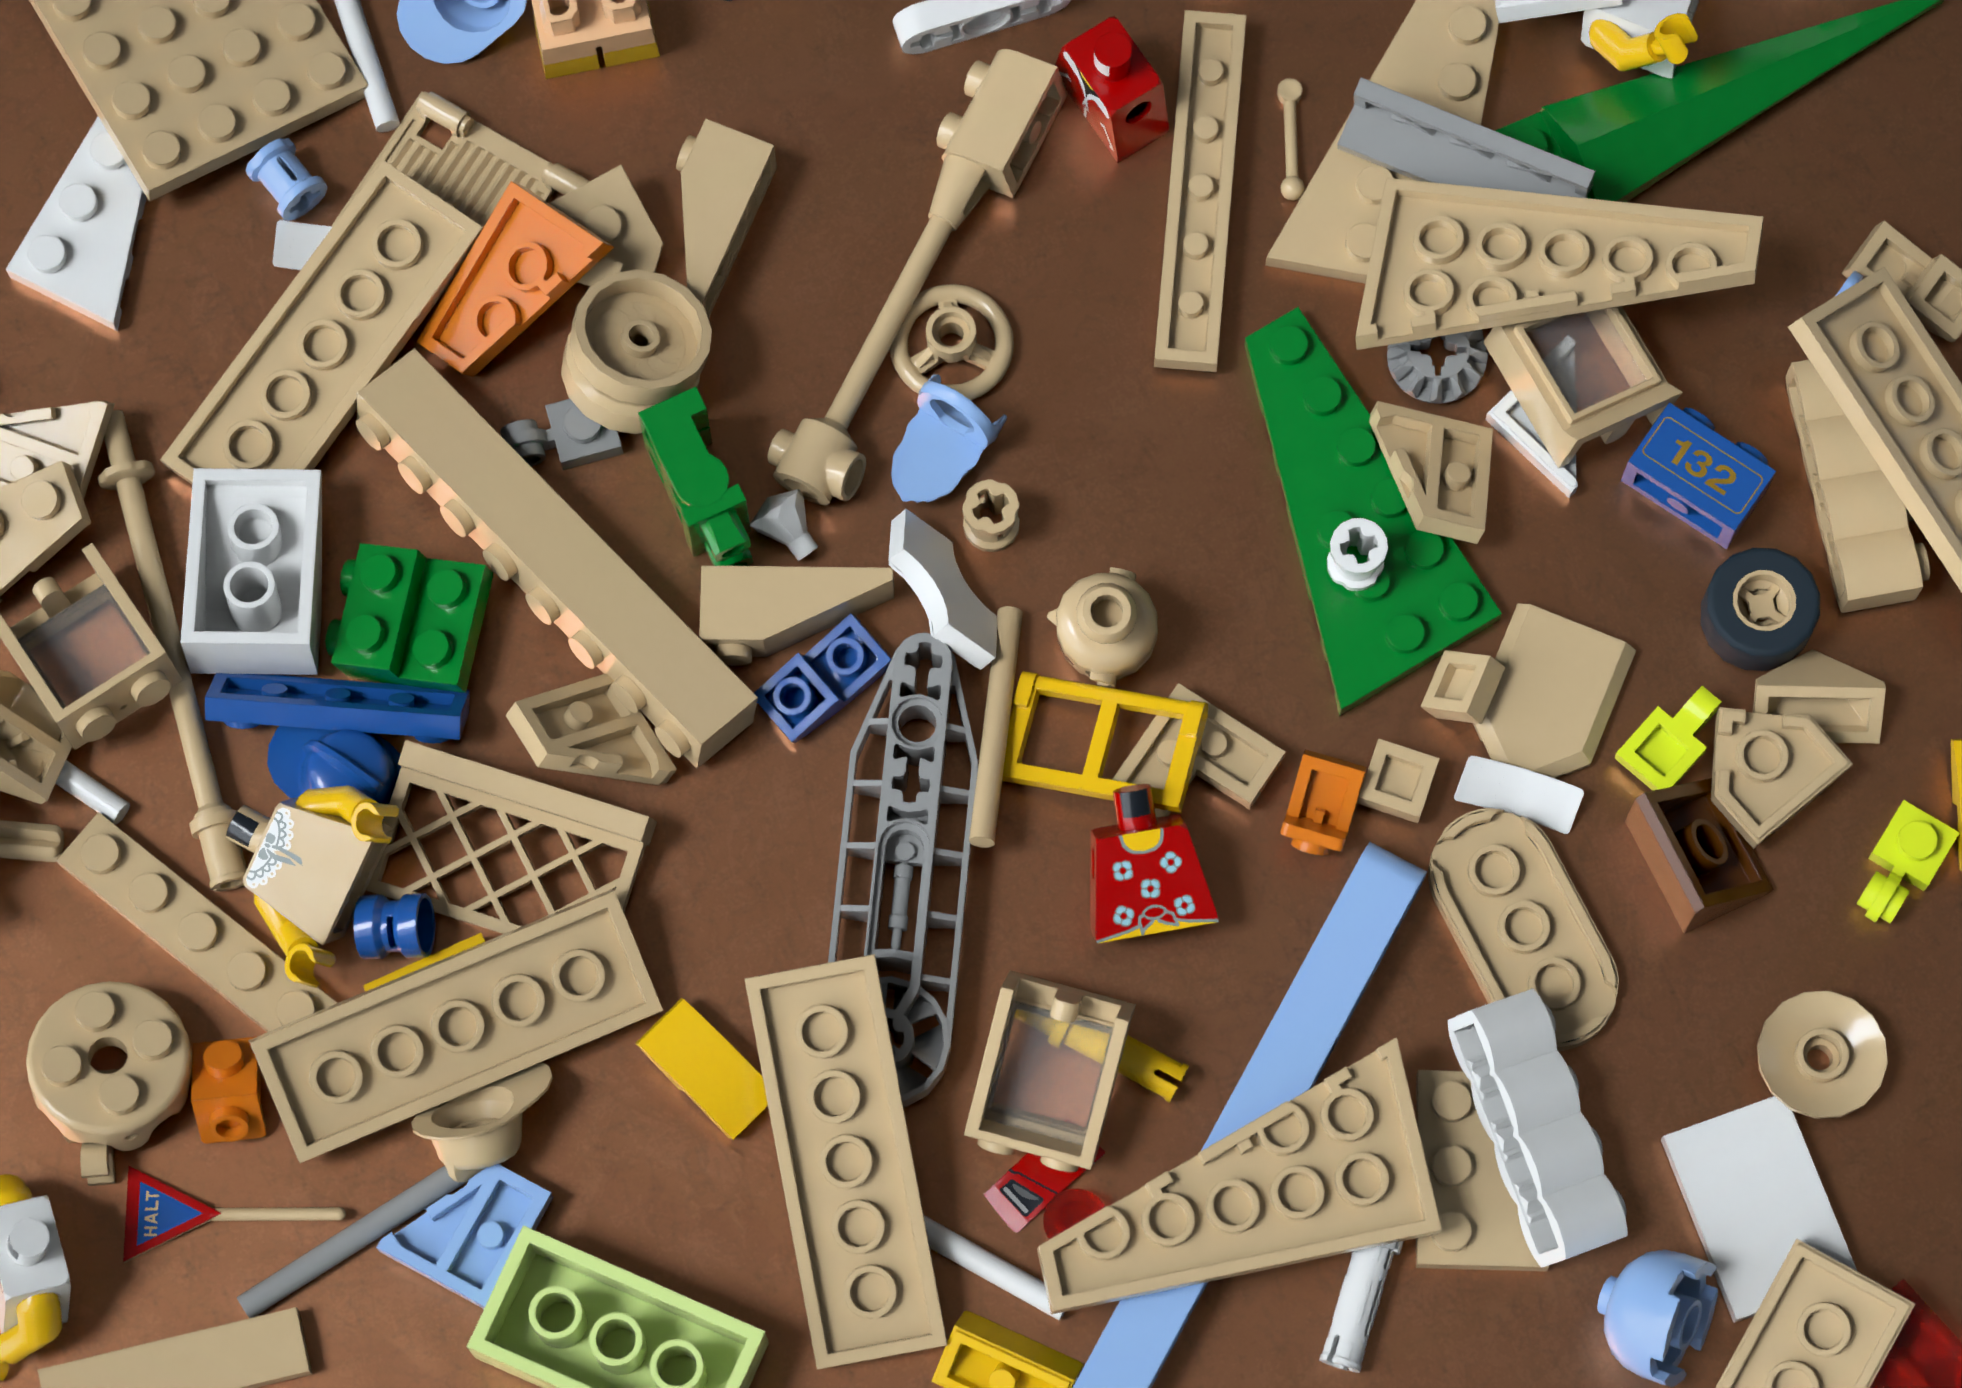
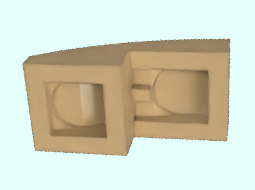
M1882 221L1873 228L1841 274L1848 278L1854 271H1857L1863 275L1864 279L1885 266L1925 329L1951 343L1956 341L1962 333V269L1943 254L1932 259L1886 221Z

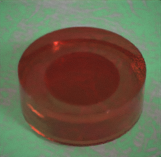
M1068 1189L1058 1193L1050 1200L1044 1211L1043 1230L1047 1241L1103 1209L1105 1205L1095 1194L1087 1190Z

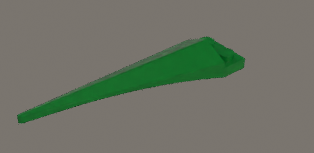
M1899 0L1677 66L1672 79L1653 73L1542 106L1540 112L1495 131L1594 170V182L1588 195L1589 199L1628 202L1774 105L1943 3L1944 0Z

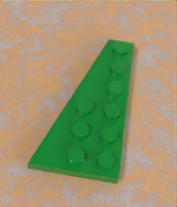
M1296 307L1245 337L1244 347L1261 413L1264 416L1276 472L1280 477L1286 500V510L1309 600L1312 602L1321 636L1320 643L1325 662H1327L1338 713L1341 716L1442 656L1444 650H1452L1499 622L1502 613L1452 538L1416 530L1369 423V412L1299 307ZM1352 518H1364L1375 522L1382 528L1387 538L1388 551L1384 560L1383 571L1377 577L1376 583L1363 591L1347 590L1344 586L1335 583L1327 571V557L1330 552L1332 535L1341 523ZM1357 546L1347 548L1346 555H1354L1357 564L1367 562L1368 555H1361Z

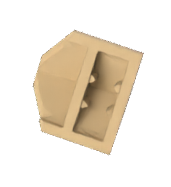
M0 670V791L43 804L49 799L72 745L34 688L11 672Z

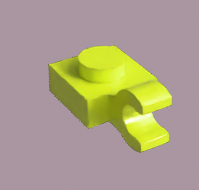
M1701 686L1674 718L1657 706L1616 752L1615 759L1652 791L1676 786L1706 752L1707 747L1694 736L1713 718L1722 702L1704 686Z

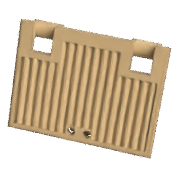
M422 91L332 224V227L382 160L397 168L483 228L511 181L523 185L547 202H549L556 190L565 195L590 181L559 163L553 164L491 130L470 117L469 112L436 93ZM431 120L452 132V136L443 150L420 137Z

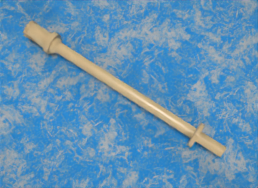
M113 410L104 436L111 466L104 469L98 475V481L101 488L117 490L153 633L183 679L182 682L170 689L169 695L198 805V811L194 819L189 823L191 834L194 839H200L210 878V889L215 892L233 890L244 886L243 877L247 870L242 847L226 839L228 827L238 810H234L231 806L223 803L190 670L180 643L181 635L142 487L143 483L154 476L155 470L152 462L135 460L124 413L121 410Z

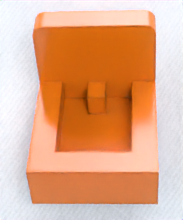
M1305 749L1280 834L1292 838L1291 845L1310 854L1326 856L1329 853V849L1342 852L1367 767Z
M255 1037L193 1043L191 1102L203 1143L235 1142L238 1140L262 1138L266 1135V1121L261 1104V1069L249 1043V1040Z

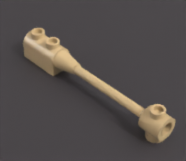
M1010 49L998 50L991 65L978 60L971 66L965 80L964 93L973 99L964 116L953 112L948 113L941 122L937 133V146L945 149L942 155L943 166L928 214L930 220L825 418L802 419L795 433L781 429L771 442L768 451V462L777 467L773 477L788 491L800 489L805 500L819 505H828L832 497L848 501L858 490L866 469V457L864 454L857 452L858 447L848 433L847 428L951 231H955L988 189L1014 198L1068 95L1057 66Z

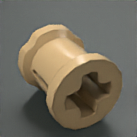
M987 479L977 482L967 491L966 500L962 507L964 515L963 529L968 541L982 551L997 552L1011 545L1018 535L1019 517L1017 513L1019 511V501L1016 493L1008 484ZM989 508L994 515L1002 513V521L993 524L989 517L981 518L980 511Z

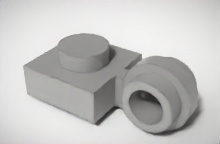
M571 399L545 405L551 425L550 429H540L535 420L525 419L509 423L500 430L501 437L531 467L543 462L546 459L545 451L557 448L563 470L623 454L618 431L609 430L585 417Z

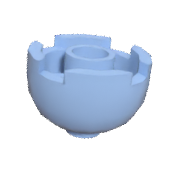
M1658 1250L1646 1252L1627 1264L1618 1278L1610 1276L1606 1280L1599 1295L1597 1309L1598 1313L1605 1315L1604 1333L1611 1354L1624 1368L1643 1378L1671 1388L1683 1381L1687 1374L1684 1369L1677 1366L1682 1361L1689 1345L1695 1350L1701 1351L1713 1319L1718 1288L1706 1284V1275L1711 1277L1716 1270L1715 1264L1685 1253Z

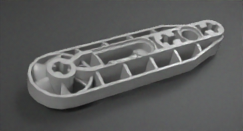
M930 633L914 634L906 638L896 649L850 751L828 963L837 961L841 918L867 922L864 956L875 954L878 971H898L911 974L910 981L893 976L880 977L885 1007L887 990H895L893 1009L885 1008L889 1031L894 1032L895 1042L902 1045L900 1049L895 1045H892L904 1108L926 1097L944 1076L951 1053L971 854L969 836L978 772V759L955 656L946 643L935 639ZM924 659L931 660L933 666L928 675V696L917 694L916 669L920 665V660ZM890 688H892L889 718H877ZM952 694L956 696L962 726L949 724ZM912 719H924L935 727V732L925 741L913 742L902 736L901 728ZM870 733L886 736L882 780H856L858 759ZM947 742H966L971 763L969 790L943 786ZM908 764L919 766L921 791L916 796V802L911 803L903 800L902 793L906 791L908 784ZM854 794L880 798L876 842H849ZM941 804H968L963 852L936 848ZM848 856L874 860L869 905H843ZM886 863L897 864L894 865L893 899L888 922V929L892 930L891 949H877ZM912 866L922 867L914 952L900 950L902 932L907 931L908 927L907 911L910 881L913 878ZM934 866H962L957 915L930 911ZM928 928L955 929L951 978L924 974ZM926 991L949 992L947 1018L937 1000ZM931 1016L936 1017L939 1023L938 1026L914 1037L911 1024ZM914 1056L933 1070L928 1079L909 1067L913 1062Z

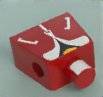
M1115 16L1107 18L1061 48L1055 66L1059 69L1066 91L1117 163L1169 132L1164 86L1160 77ZM1133 108H1138L1141 112L1134 118L1126 119L1128 113Z

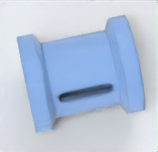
M279 138L261 148L249 161L245 171L253 182H261L279 203L277 211L280 216L286 221H291L312 210L325 196L328 187L321 177L312 176L295 156L296 147L289 138Z

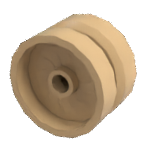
M638 269L611 273L591 285L577 305L572 329L568 335L563 353L561 376L568 397L585 417L609 430L632 434L642 433L638 412L699 385L700 374L705 367L710 352L712 328L704 306L686 286L660 273Z

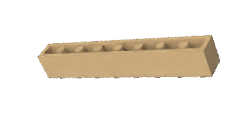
M415 348L357 392L356 426L365 441L378 451L384 448L399 463L398 469L407 484L419 494L426 491L441 506V514L449 527L461 537L469 535L484 550L483 557L491 570L504 581L511 578L526 593L527 604L533 613L545 624L550 625L554 622L569 637L568 643L571 650L585 666L590 669L597 666L604 674L607 673L614 680L611 686L618 700L633 713H637L640 710L655 725L656 736L668 752L678 758L684 755L698 769L753 723L758 697Z

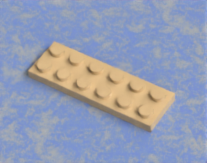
M382 160L160 461L190 484L193 483L194 468L313 470L357 411V392L388 369L450 285L483 227L385 160Z
M1884 266L1789 325L1788 328L1962 592V384Z
M611 889L250 1039L249 1043L299 1163H302L663 1011L616 892Z
M875 954L745 978L817 1370L946 1346L947 1337Z

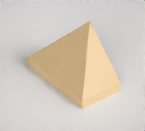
M1812 649L1756 679L1753 713L1809 715L1834 743L1880 744L1886 686L1884 681Z

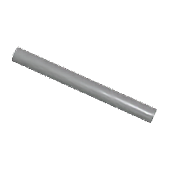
M444 1165L239 1295L237 1300L249 1318L257 1316L466 1182L453 1181Z

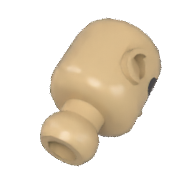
M1110 567L1109 573H1096L1076 581L1063 594L1059 607L1048 612L1047 619L1057 626V642L1065 660L1080 674L1090 677V680L1097 681V686L1115 687L1117 680L1136 673L1150 659L1158 635L1157 610L1150 594L1135 581L1136 574L1134 572Z

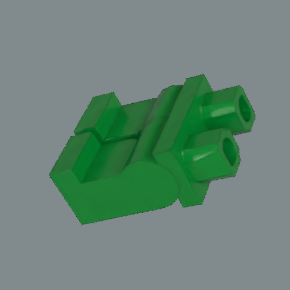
M693 387L638 412L645 449L683 524L685 539L693 557L706 552L713 566H750L753 564V557L748 549L751 547V542L747 533L751 532L747 500L739 484L730 487L727 468L722 461L707 451L706 446L712 444L707 408L697 387Z

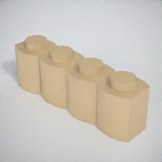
M1810 360L1791 362L1785 376L1787 393L1794 423L1799 434L1806 475L1813 493L1820 534L1827 552L1832 585L1841 613L1916 600L1923 588L1922 581L1929 580L1930 566L1924 544H1914L1908 527V521H1913L1914 519Z

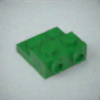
M360 543L356 559L346 560L341 570L340 588L342 594L347 597L342 619H333L326 632L325 645L328 655L332 656L331 663L350 679L466 693L494 573L483 564L427 558L417 549Z

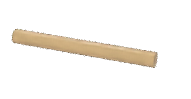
M1011 606L1000 607L997 612L996 658L991 661L969 836L970 844L983 848L992 847L995 844L1023 612L1020 609Z

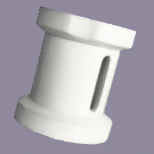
M1364 518L1349 519L1336 528L1330 541V552L1327 557V571L1335 583L1344 586L1350 591H1363L1376 583L1377 577L1383 571L1384 560L1388 551L1387 538L1382 528L1375 522ZM1357 546L1361 555H1368L1367 562L1357 564L1354 555H1346L1347 548Z

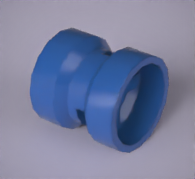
M426 893L405 894L399 900L389 901L383 894L362 895L359 897L354 911L353 927L356 949L361 958L383 959L390 952H401L406 958H426L430 956L434 946L436 927L433 904Z

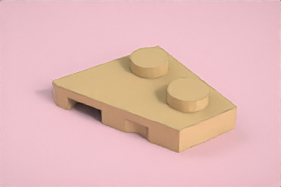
M607 673L515 701L505 715L538 768L653 785L667 783L677 770L641 711L633 713L618 700L611 686L614 680Z

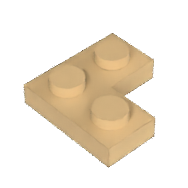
M1178 683L1168 698L1208 703V718L1201 744L1198 747L1189 785L1197 775L1250 810L1284 760L1286 751ZM1156 715L1112 780L1132 784H1149L1151 787L1164 789L1182 720ZM1155 808L1156 817L1167 816L1171 813V811Z

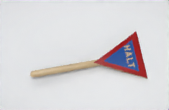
M128 1165L123 1263H127L209 1221L343 1220L346 1216V1211L341 1207L211 1208Z

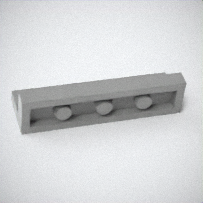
M1360 78L1353 94L1354 106L1337 144L1339 150L1416 181L1588 198L1595 175L1594 170L1364 78Z

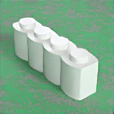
M1534 988L1472 1009L1449 1019L1448 1031L1454 1053L1465 1075L1471 1081L1472 1096L1477 1114L1486 1133L1494 1143L1499 1172L1509 1194L1518 1205L1519 1221L1524 1238L1539 1266L1542 1268L1628 1236L1625 1202L1621 1194L1612 1186L1604 1174L1601 1139L1580 1112L1577 1076L1557 1051L1554 1016Z

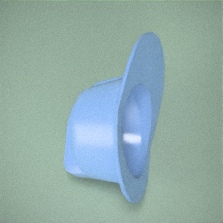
M399 0L397 9L399 30L409 47L425 59L443 64L464 62L482 52L506 30L512 27L524 13L527 0Z

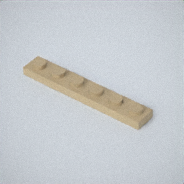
M1185 10L1154 367L1216 372L1246 15Z
M98 812L56 860L64 870L266 1032L337 1004L336 1001L321 989L290 980L285 973V961L101 813Z

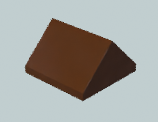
M1712 778L1645 792L1635 798L1625 820L1684 934L1753 902L1774 890L1751 845L1711 801Z

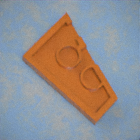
M511 181L422 331L417 343L460 373L474 377L605 257L614 246L523 185Z

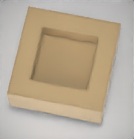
M1444 650L1420 707L1438 719L1482 724L1505 667L1489 655Z
M1378 738L1357 804L1418 823L1440 758Z

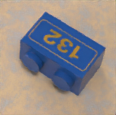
M1669 402L1627 462L1621 481L1727 550L1768 491L1776 470L1768 466L1767 458L1753 446L1744 442L1734 444L1715 432L1713 423L1702 413L1691 408H1683L1681 410Z

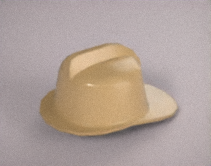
M540 1062L417 1114L411 1122L413 1132L422 1138L432 1140L439 1159L445 1165L448 1175L453 1181L466 1182L483 1169L502 1163L517 1153L522 1142L523 1112L549 1089L553 1080L551 1069L545 1063Z

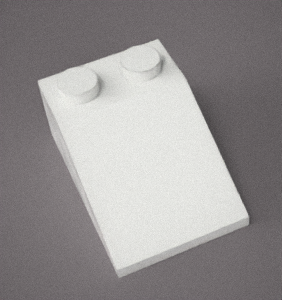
M194 468L180 642L190 673L318 675L322 619L321 470Z

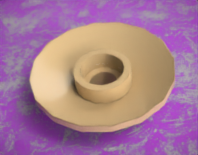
M1832 991L1803 992L1782 1002L1764 1022L1757 1043L1759 1071L1771 1094L1790 1110L1814 1119L1840 1118L1862 1108L1881 1087L1888 1064L1886 1039L1874 1016L1854 999ZM1817 1049L1826 1053L1829 1058V1067L1824 1070L1814 1069L1807 1060L1808 1052Z

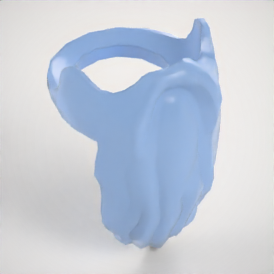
M938 374L931 376L920 389L917 399L919 411L908 423L903 440L893 455L892 483L903 502L914 501L918 504L924 501L928 503L951 493L961 479L975 467L982 451L996 440L1007 420V415L1004 414L992 423L970 399L958 391L941 384V377Z

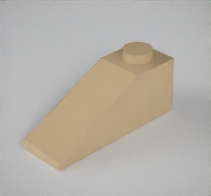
M705 119L698 136L689 135L683 143L677 159L676 169L681 171L687 288L704 306L709 319L775 174L777 163L774 145Z
M701 566L699 638L725 665H747L752 662V657H768L839 624L850 613L857 616L893 599V568Z

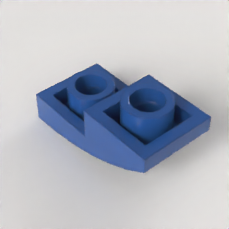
M850 613L805 655L797 653L757 689L754 694L758 697L757 703L788 739L795 744L843 709L887 671L892 656L857 616Z

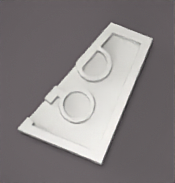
M97 117L8 264L6 271L10 278L118 331L122 313L120 308L125 281L129 279L134 258L132 248L138 220L142 219L146 195L99 117Z

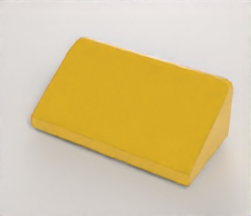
M964 1311L953 1327L931 1382L944 1388H1073L1081 1373L1083 1363L973 1312Z

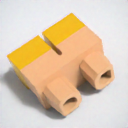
M531 0L545 79L600 69L596 47H602L606 67L660 57L648 0Z

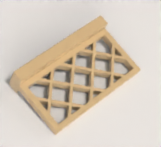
M405 740L398 761L401 769L389 803L399 808L398 817L385 816L383 824L394 829L391 835L392 841L390 844L387 843L366 888L367 891L399 900L405 894L416 893L432 884L439 898L438 900L430 897L434 912L502 934L522 926L511 922L500 899L532 882L548 915L611 889L615 890L622 910L625 912L646 845L650 846L657 821L643 814ZM413 784L436 791L447 813L446 816L417 831L414 830L404 810ZM448 795L470 803L455 810ZM482 807L496 810L508 834L475 850L460 819ZM509 815L531 822L515 829ZM401 823L407 836L394 842ZM452 823L467 855L435 872L420 839ZM542 826L557 829L568 854L536 870L520 838ZM569 834L592 841L576 849ZM513 843L528 874L496 891L480 859ZM412 844L427 876L405 888L381 882L389 856ZM603 845L628 852L620 877L596 889L581 857ZM573 861L589 894L556 910L540 878ZM472 863L488 895L464 908L451 904L440 880ZM493 904L500 919L477 911Z

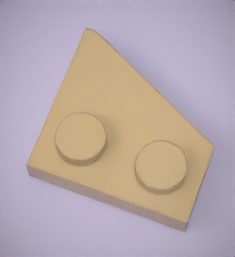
M92 401L76 405L0 414V487L62 460L72 466L84 500L115 404L108 401Z
M1377 401L1370 414L1369 423L1416 530L1478 544L1486 525L1493 429Z

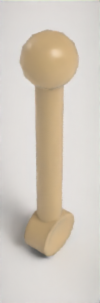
M1288 78L1280 82L1277 90L1278 100L1284 104L1286 179L1281 183L1280 189L1286 199L1293 201L1299 199L1305 191L1304 183L1298 177L1296 104L1301 99L1302 86L1297 80Z

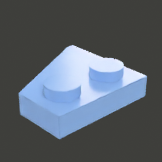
M497 1164L477 1173L468 1180L466 1186L456 1193L447 1194L425 1209L427 1211L425 1214L394 1235L391 1232L383 1237L376 1248L382 1254L484 1309L523 1225L535 1230L554 1197L551 1192Z

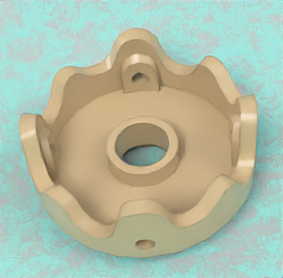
M111 981L94 983L67 993L52 1004L40 1018L28 1044L26 1057L27 1074L36 1106L43 1111L65 1137L77 1143L104 1144L121 1151H130L142 1147L148 1142L152 1131L161 1122L173 1114H178L183 1109L192 1078V1050L189 1036L181 1018L161 997L148 989L131 983ZM106 1046H116L123 1049L128 1055L125 1065L115 1073L103 1074L97 1072L90 1064L93 1055L99 1049Z

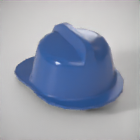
M279 726L268 745L267 765L274 783L290 799L299 797L307 789L349 785L355 787L379 804H389L401 766L398 765L401 754L388 741L376 733H365L358 730H326Z

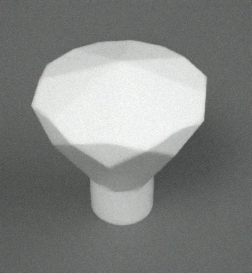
M800 489L767 497L750 522V526L755 531L787 545L798 561L818 547L807 531L805 504Z

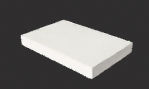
M1775 1096L1662 1137V1145L1710 1263L1716 1265L1714 1275L1733 1323L1755 1316L1796 1238L1857 1271L1793 1111L1787 1108Z

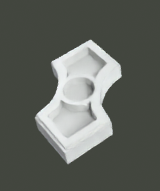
M908 509L903 510L891 521L889 566L906 580L918 596L929 619L931 636L942 643H946L950 650L981 670L996 658L997 616L977 598L964 580L955 560L953 542Z

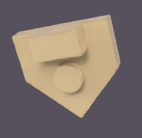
M622 165L550 203L614 246L605 257L577 281L578 283L591 286L611 273L636 269L656 272L664 242Z
M1719 707L1716 712L1711 801L1754 849L1820 796L1853 763L1809 715L1788 713L1773 715L1745 712V709Z

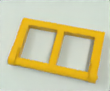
M1023 671L1020 675L1013 700L1002 781L1114 801L1113 790L1137 785L1102 778L1120 709L1182 720L1165 788L1151 787L1156 809L1181 813L1198 747L1201 744L1208 718V703L1160 697L1040 676L1038 673ZM1040 695L1101 705L1083 774L1021 764Z

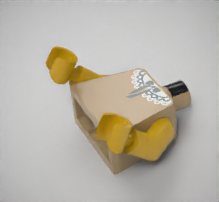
M353 786L307 789L299 797L279 802L271 818L243 805L234 815L226 834V839L254 853L244 874L243 884L254 893L256 908L286 955L284 966L287 977L293 982L318 988L320 985L313 973L315 964L331 968L336 960L333 953L318 948L317 942L325 945L345 936L354 916L356 903L359 897L364 895L387 843L390 844L392 841L391 835L394 829L386 824H382L384 816L398 817L399 808L396 805L379 804Z

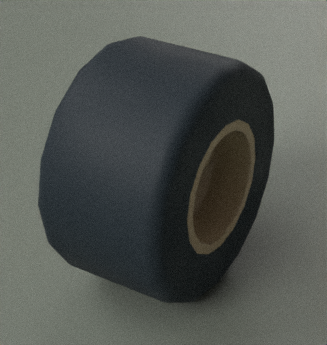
M1751 548L1733 554L1716 569L1701 602L1700 625L1708 645L1725 662L1743 670L1769 671L1793 660L1804 650L1820 617V592L1812 573L1796 557L1774 548Z

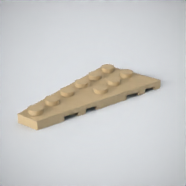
M1416 0L1369 81L1481 125L1499 27L1495 0ZM1347 118L1268 253L1265 266L1366 284L1386 178L1414 179L1339 150L1337 144L1347 123Z
M1386 178L1355 336L1356 349L1361 350L1755 284L1763 233V216Z
M1397 1037L1349 1067H1344L1327 1077L1323 1082L1301 1095L1284 1102L1199 1152L1198 1155L1169 1172L1166 1171L1147 1182L1145 1186L1109 1207H1104L1039 1245L1037 1252L1051 1315L1439 1234L1442 1230Z

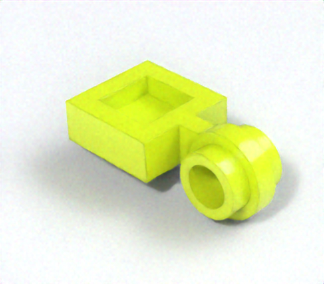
M1903 800L1868 858L1890 871V873L1886 877L1876 871L1856 903L1867 910L1864 916L1875 923L1878 918H1881L1890 924L1910 890L1900 885L1901 880L1903 879L1920 890L1925 891L1960 832Z

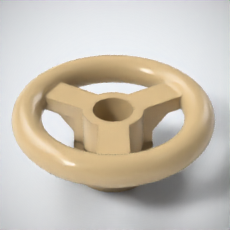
M945 284L928 288L918 294L889 350L896 372L904 383L917 394L925 382L929 380L924 375L943 361L955 363L965 360L985 369L979 376L968 382L944 384L968 399L973 400L994 388L1005 375L1013 356L1014 337L1007 315L990 296L969 286ZM957 303L976 309L988 320L995 336V350L976 343L974 319L967 311L959 308ZM938 305L939 309L930 316L926 325L927 348L910 358L908 337L912 325L922 313ZM954 333L959 335L962 341L955 346H947L941 342V338L946 334Z

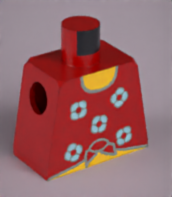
M1149 784L1130 785L1113 790L1118 824L1091 830L1090 925L1096 943L1218 922L1216 908L1188 828L1181 815L1173 814L1156 817L1152 789Z

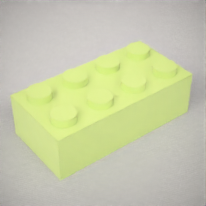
M523 1225L468 1342L467 1348L474 1358L541 1388H749L769 1341L765 1331Z

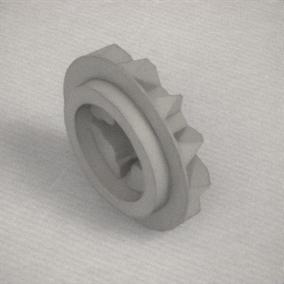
M1482 329L1441 336V339L1444 340V348L1449 351H1455L1456 356L1446 357L1444 366H1441L1440 376L1435 375V366L1432 365L1431 356L1421 354L1419 351L1429 349L1432 339L1435 337L1388 345L1387 362L1393 379L1404 392L1423 402L1435 404L1449 403L1466 396L1478 385L1486 369L1488 352L1483 343Z

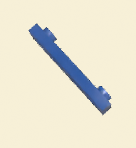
M216 673L205 696V720L221 721L227 726L236 729H249L258 725H273L326 730H357L365 733L414 736L420 742L435 744L446 742L449 739L460 740L469 715L470 690H466V693L401 684L270 674Z

